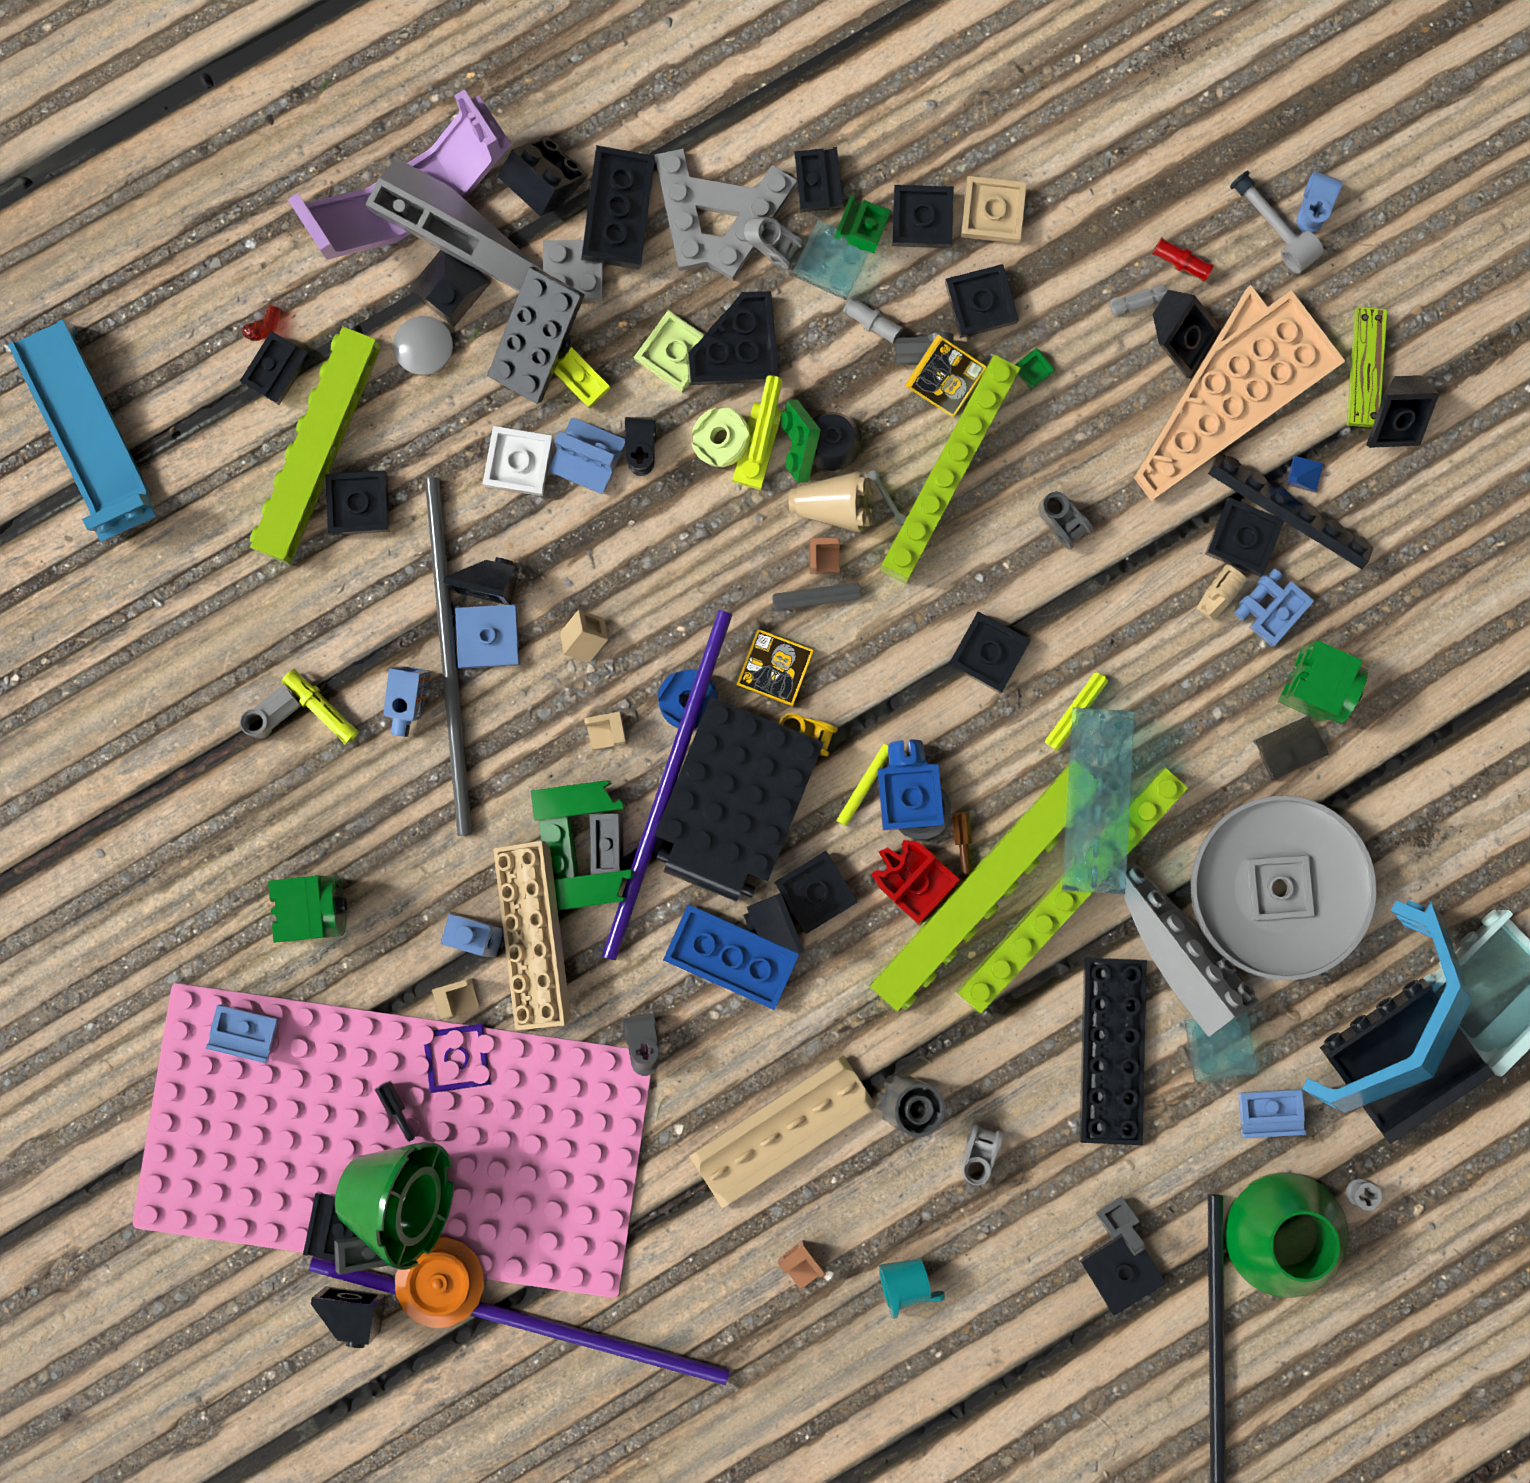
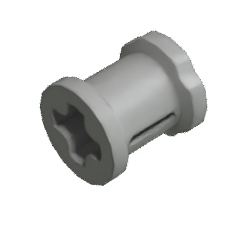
M1364 1179L1352 1180L1346 1188V1196L1350 1203L1361 1207L1365 1211L1375 1210L1382 1202L1381 1190L1373 1183ZM1364 1189L1369 1191V1194L1365 1195L1364 1200L1359 1198V1195L1364 1194Z

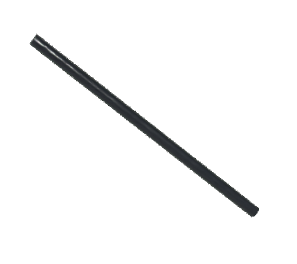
M1208 1194L1210 1483H1226L1223 1195Z

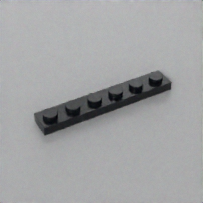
M1220 452L1208 472L1213 478L1361 570L1369 562L1374 547L1363 537L1351 534L1339 522L1327 519L1319 514L1313 506L1301 503L1293 498L1287 490L1277 488L1269 483L1260 473L1252 472L1243 467L1236 458L1226 456Z

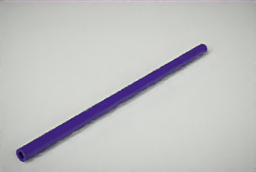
M718 610L631 867L634 871L633 878L627 879L622 894L623 897H626V900L618 905L602 956L605 958L617 959L658 838L655 836V833L676 784L733 614L726 611Z

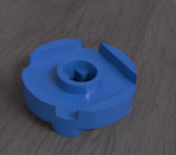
M697 670L675 672L669 675L660 686L658 692L660 711L664 719L676 728H679L685 707L681 706L683 700L680 696L682 694L688 695L691 692ZM712 680L710 681L694 730L699 727L710 697L718 699V693Z

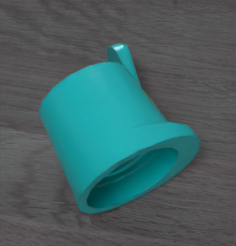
M920 1258L879 1265L880 1280L892 1319L898 1317L899 1310L917 1303L942 1302L945 1300L944 1291L931 1293L928 1276Z

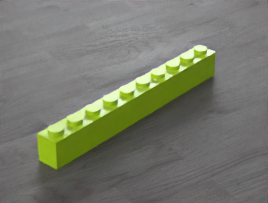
M1077 761L1070 762L868 986L895 1011L898 1012L900 1008L904 1011L907 1010L917 998L914 995L921 985L926 988L936 978L938 974L934 972L935 969L942 962L947 965L956 956L958 951L954 948L962 940L967 943L979 929L975 925L982 917L988 920L999 908L996 902L1004 894L1006 897H1009L1019 886L1016 880L1023 872L1027 875L1030 874L1040 861L1036 859L1043 850L1049 852L1059 842L1058 833L1064 827L1069 830L1079 820L1080 816L1077 812L1084 805L1089 808L1101 794L1097 790L1102 784Z
M1166 767L1158 770L955 992L976 1012L981 1014L1188 788Z

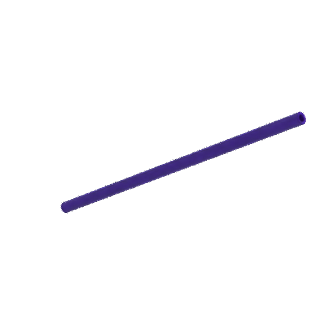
M315 1256L312 1257L309 1266L310 1272L396 1295L395 1278L367 1270L339 1275L336 1272L334 1261L316 1258ZM479 1302V1305L470 1314V1316L726 1385L729 1376V1369L484 1302Z

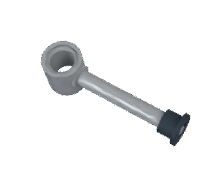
M1248 170L1232 182L1230 188H1235L1241 196L1245 195L1287 245L1281 250V257L1290 270L1298 274L1324 254L1321 242L1309 231H1304L1301 235L1296 236L1254 187L1255 182L1249 177L1250 172Z

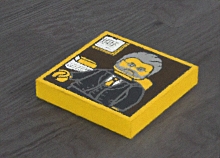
M938 334L904 386L954 418L987 367Z
M757 629L736 686L793 707L814 650Z

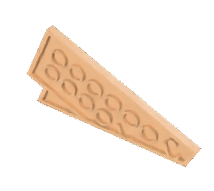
M1251 285L1244 291L1134 476V479L1151 502L1345 362L1292 290L1268 307Z

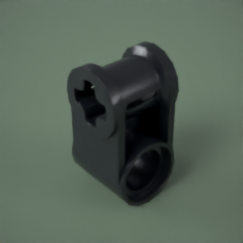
M625 417L626 457L630 471L636 476H646L654 468V444H656L655 417ZM638 455H644L643 464H637Z

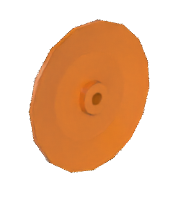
M440 1237L429 1254L423 1253L416 1260L418 1261L417 1266L407 1270L397 1269L395 1275L396 1297L403 1311L416 1323L431 1328L452 1327L467 1319L479 1305L484 1290L483 1268L476 1254L461 1241L449 1237Z

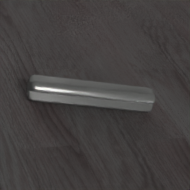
M856 582L776 593L772 596L773 607L778 611L858 600L861 598V588L859 583Z

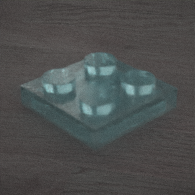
M818 220L795 266L793 276L841 299L847 300L869 252L847 244V239L839 237L838 240L834 239L837 228Z
M1247 1012L1210 1037L1207 1036L1195 1019L1184 1020L1195 1082L1257 1073Z

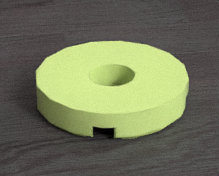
M731 408L710 409L699 417L693 427L692 447L697 456L710 466L726 467L733 465L743 457L749 447L751 437L749 425L741 414ZM726 430L727 437L725 441L721 444H715L714 438L716 433Z

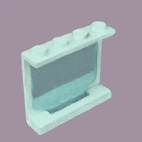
M1493 910L1488 913L1481 921L1483 925L1476 932L1468 933L1460 941L1462 946L1455 952L1472 998L1459 1028L1482 1060L1489 1065L1495 1075L1501 1077L1530 1049V940L1509 919L1513 915L1510 910ZM1439 962L1440 968L1433 975L1428 974L1423 979L1432 986V990L1440 1000L1446 987V978Z

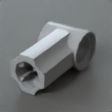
M282 685L254 709L245 711L240 718V727L243 732L252 738L264 739L270 735L275 726L301 705L286 686ZM256 717H262V727L257 731H251V721Z

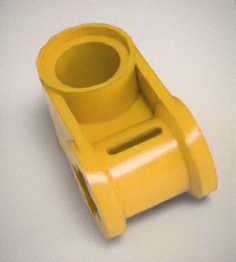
M795 713L786 714L779 721L780 725L783 726L788 720H794L800 726V733L817 740L820 733L823 732L820 741L824 742L819 755L828 757L829 752L827 749L833 733H836L838 730L837 727Z

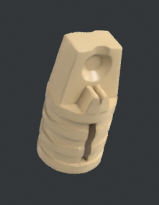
M1225 565L1223 567V570L1214 579L1212 585L1208 587L1196 608L1201 615L1210 620H1215L1230 605L1232 599L1236 597L1242 586L1248 581L1241 572L1232 566Z

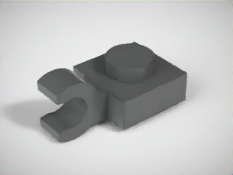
M1122 1196L1096 1212L1097 1218L1113 1241L1123 1237L1134 1256L1145 1250L1143 1247L1145 1246L1144 1242L1134 1230V1228L1140 1225V1221Z

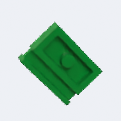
M850 195L834 239L838 240L839 237L847 239V244L875 254L891 210L863 200L862 203L854 200L855 196Z

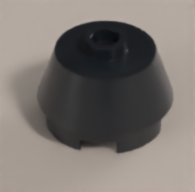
M826 412L814 417L813 420L821 431L813 465L823 470L836 471L853 463L860 452L862 443L861 433L855 422L848 416L837 412Z

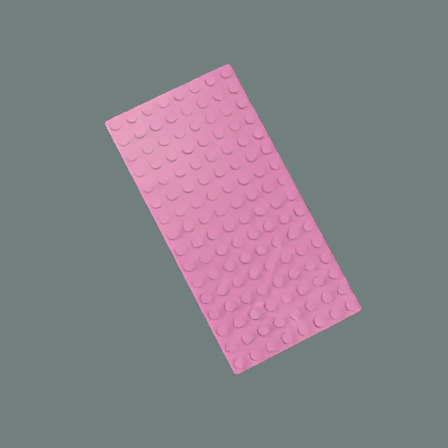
M180 983L174 984L170 993L133 1216V1226L137 1229L303 1253L315 1193L319 1191L325 1194L336 1195L341 1175L353 1159L361 1155L411 1144L433 1142L441 1145L450 1156L452 1167H448L449 1181L454 1182L449 1216L440 1237H449L461 1241L476 1254L483 1268L484 1279L614 1298L619 1294L651 1075L641 1076L633 1070L629 1048L486 1027H484V1035L479 1037L477 1031L461 1033L458 1030L450 1031L447 1035L434 1037L433 1030L469 1025ZM221 1004L279 1019L268 1063L206 1049L217 1005ZM430 1043L435 1086L468 1081L482 1084L489 1077L491 1085L430 1093L427 1073L429 1062L425 1057L424 1044ZM459 1047H463L469 1055L468 1064L461 1070H459V1067L465 1062V1054L457 1049ZM449 1048L454 1049L448 1054V1061L444 1062L446 1051ZM480 1052L487 1053L489 1069L482 1065ZM641 1055L643 1060H648L647 1055ZM391 1081L405 1107L402 1112L415 1135V1139L410 1142L406 1140L394 1116L389 1118L374 1090L384 1082Z

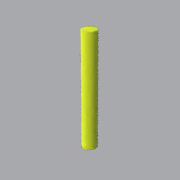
M883 743L836 821L847 827L878 776L877 770L882 769L889 758L888 745Z

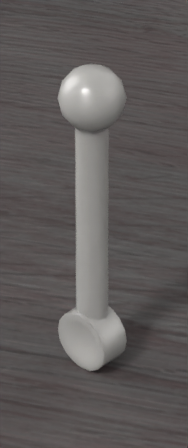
M871 470L868 477L872 478V481L876 483L895 516V524L903 525L906 516L898 511L879 479L880 473L877 470Z

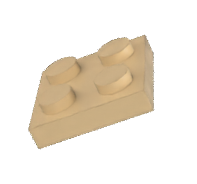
M967 176L961 237L1020 243L1027 182Z

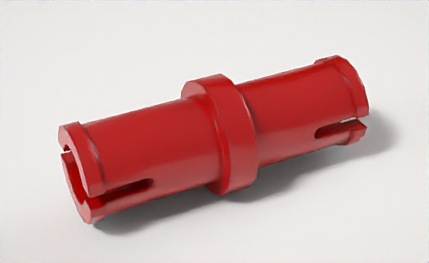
M1162 237L1152 255H1156L1174 265L1175 270L1179 272L1184 270L1203 282L1207 280L1214 267L1213 264H1209L1191 254L1192 250L1188 248L1183 250Z

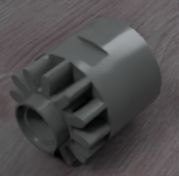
M896 1075L892 1083L884 1082L885 1092L877 1094L882 1099L877 1109L882 1111V1119L913 1137H924L938 1129L944 1119L945 1103L941 1093L936 1088L909 1075L906 1077Z

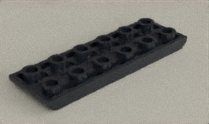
M1085 958L1079 1130L1081 1143L1143 1145L1147 960Z

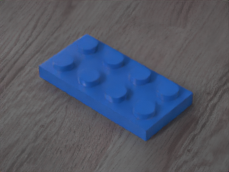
M688 904L663 961L775 1010L799 954Z

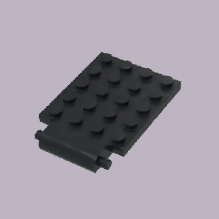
M710 697L655 833V836L674 843L671 852L660 848L656 860L666 863L664 873L735 902L738 901L740 894L752 898L756 887L745 883L748 874H751L765 881L769 880L824 742Z

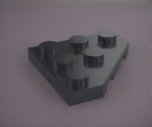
M771 291L742 292L702 339L688 352L689 385L766 382V378L769 375L779 377Z

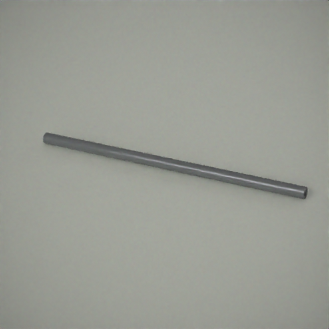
M429 477L425 478L456 827L457 836H466L473 834L450 589L443 583L444 577L449 574L440 478Z

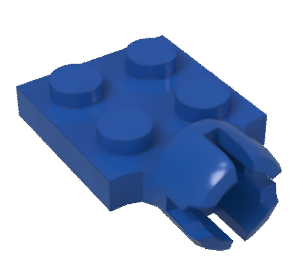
M909 739L908 757H905L903 740L891 742L888 747L889 765L884 769L877 770L883 831L944 825L939 764L932 765L927 763L922 740Z

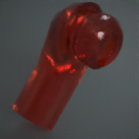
M268 305L263 319L246 323L242 327L243 336L250 341L266 339L270 331L275 333L282 310Z

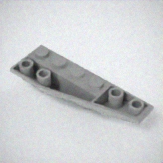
M398 158L378 178L365 203L368 210L374 215L520 292L529 267L535 266L542 270L454 189Z
M1131 862L1116 870L1129 911L1153 961L1171 989L1208 1037L1226 1027L1260 1002L1255 996L1254 989L1244 982L1236 972V967L1214 949L1205 935L1160 890L1142 868Z

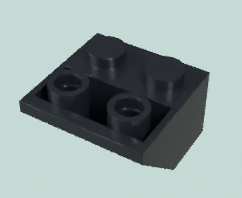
M547 136L512 149L498 175V178L539 216L556 210L588 177V174L580 168V165L575 160L569 158L559 148L558 144Z

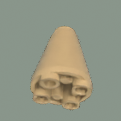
M856 471L800 485L797 489H791L789 492V510L791 513H797L800 517L853 532H862L865 526H871L872 509L868 508V496H872L873 493L872 478H866L863 471Z

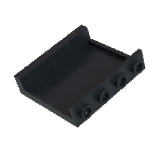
M1421 978L1419 981L1412 980L1402 988L1401 993L1393 998L1383 999L1376 1005V1010L1367 1016H1358L1350 1023L1349 1028L1341 1033H1333L1325 1039L1324 1045L1319 1047L1346 1085L1403 1061L1413 1054L1439 1002V998L1432 990V986L1425 979ZM1458 1027L1433 1078L1362 1107L1389 1144H1392L1495 1074L1489 1065L1482 1060Z

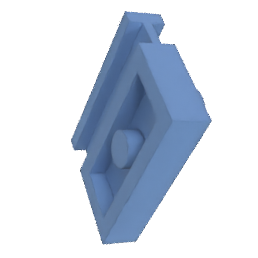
M219 1004L216 1007L206 1049L268 1063L279 1019Z
M1302 1089L1238 1092L1242 1138L1306 1135V1130H1304L1305 1116Z

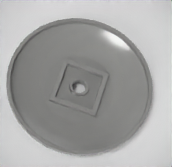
M1272 796L1253 800L1235 808L1211 828L1201 843L1194 860L1191 875V898L1195 916L1202 932L1214 949L1227 961L1255 976L1275 980H1298L1328 971L1348 957L1358 946L1373 917L1376 903V878L1372 860L1365 844L1352 826L1341 816L1312 800L1292 796ZM1277 879L1283 880L1287 885V892L1282 897L1276 896L1272 890V885Z

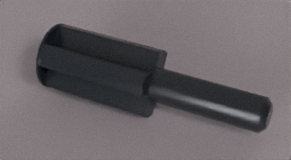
M391 1081L382 1083L374 1090L389 1118L394 1116L408 1142L414 1140L415 1135L402 1112L405 1107Z

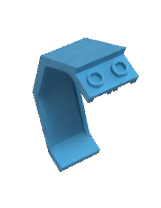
M1396 900L1391 910L1392 913L1397 914L1396 918L1403 922V926L1433 938L1446 978L1445 990L1413 1054L1403 1061L1339 1089H1330L1307 1078L1302 1088L1317 1100L1343 1113L1433 1078L1472 1000L1443 916L1432 902H1430L1425 912V908L1418 903L1408 900L1404 904Z

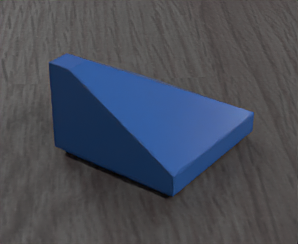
M1294 456L1286 485L1315 493L1323 463Z

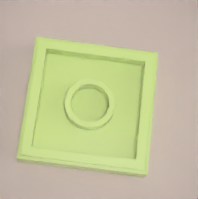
M668 310L636 353L634 360L683 394L689 385L687 354L702 339L704 334Z

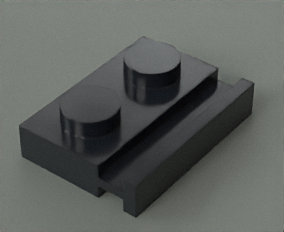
M837 147L828 150L822 148L794 151L800 213L830 210V208L837 207L842 209L843 198Z
M270 331L240 379V382L275 404L280 405L310 355L305 350L298 348L293 343Z
M319 1191L315 1193L303 1255L335 1261L334 1241L355 1236L337 1216L335 1194H325Z

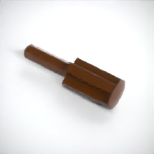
M970 812L951 814L955 845H959L963 875L971 873L968 844L972 843Z

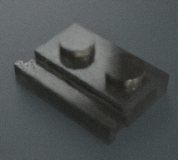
M1307 715L1253 740L1272 780L1329 755L1317 728L1314 727L1311 715Z

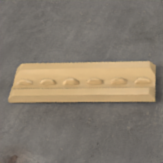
M544 840L494 848L515 1031L568 1025L571 1014L550 847Z
M841 1055L691 1153L689 1157L723 1208L859 1120L877 1106L844 1055Z

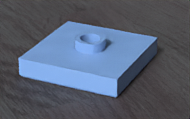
M516 605L455 608L459 669L519 665Z

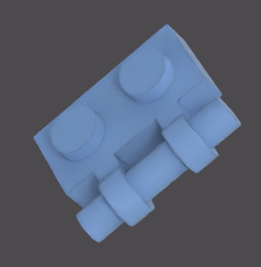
M1272 569L1267 576L1263 575L1259 579L1256 589L1249 596H1244L1239 602L1240 607L1234 612V615L1241 621L1249 614L1254 615L1257 619L1249 628L1271 647L1279 642L1314 602L1292 581L1283 589L1279 587L1276 583L1280 580L1282 574L1276 569ZM1268 593L1275 599L1264 609L1258 603Z

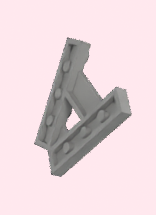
M684 149L655 154L679 271L708 265L733 281L755 248L745 238L744 228L746 223L753 218H775L797 185V180L774 165L770 167L756 189L689 177ZM696 209L737 216L724 237L701 233ZM763 226L761 227V236L765 233Z

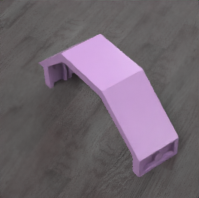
M464 89L454 95L459 107L458 115L430 149L407 164L450 186L466 200L509 148L511 143L481 97L478 95L477 97L470 98ZM376 183L365 189L311 202H304L298 193L288 199L326 260L397 243L410 235V233L374 215L366 207L365 203Z

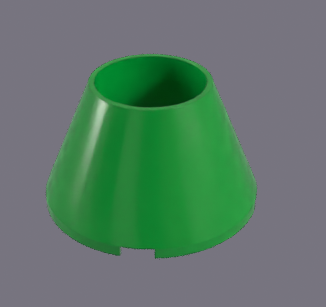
M421 1142L356 1157L345 1168L337 1186L335 1209L339 1220L389 1266L400 1270H407L417 1266L418 1261L416 1260L423 1253L429 1254L433 1250L449 1216L454 1190V1182L449 1181L448 1167H452L450 1156L437 1143Z
M1272 1173L1252 1181L1234 1199L1225 1221V1245L1234 1268L1251 1286L1263 1293L1276 1297H1301L1321 1289L1337 1274L1347 1253L1348 1225L1339 1202L1322 1184L1297 1173ZM1300 1214H1309L1316 1228V1242L1313 1250L1308 1257L1297 1264L1279 1265L1273 1251L1276 1231L1288 1218Z

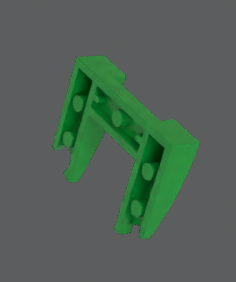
M610 780L531 790L534 821H539L541 841L545 840L550 847L558 910L624 902L626 900V897L619 896L618 893L623 878H633V869L579 876L572 817L626 809L623 800L619 799L614 803L606 791L605 787L612 784Z

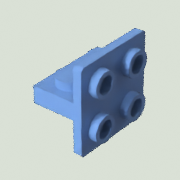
M571 418L565 433L559 431L554 441L557 451L550 464L549 472L599 494H603L624 449L625 439L579 419Z

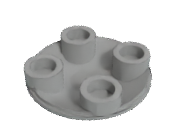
M428 316L414 317L406 321L396 332L393 341L394 354L399 364L407 371L418 375L441 372L450 359L453 349L452 337L447 327L439 320Z

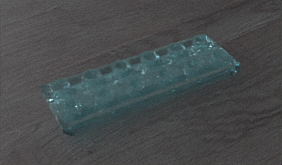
M1072 708L1063 891L1125 895L1135 711Z

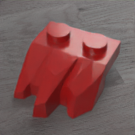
M903 840L901 844L903 852L901 855L888 847L879 851L880 856L887 865V869L884 872L875 870L871 875L878 887L915 923L921 926L961 881L920 842Z

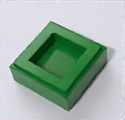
M1037 347L1015 364L1020 367L1019 377L1031 391L1055 372L1053 366Z

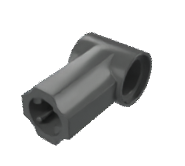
M947 332L929 334L927 337L896 338V366L918 365L938 334L954 344V335Z

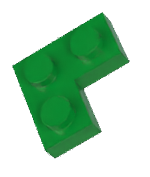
M787 400L785 410L780 416L781 427L792 441L790 452L786 455V468L797 483H808L821 430L798 400Z

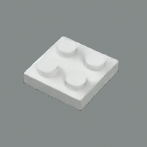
M493 426L483 486L543 496L553 437L551 435Z

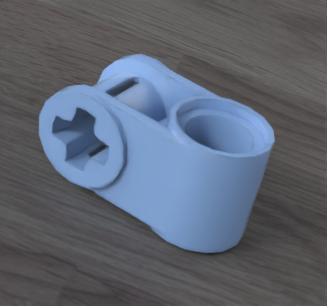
M1317 171L1312 173L1307 183L1304 199L1296 220L1297 226L1301 231L1316 233L1320 230L1323 223L1331 215L1343 181Z

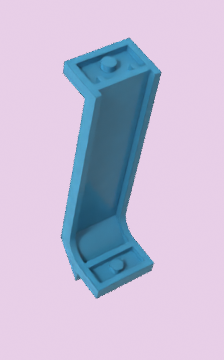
M62 319L50 327L7 345L89 509L90 516L82 519L87 530L95 531L100 542L146 522L156 517L149 489L77 345L75 337L79 336L74 324Z

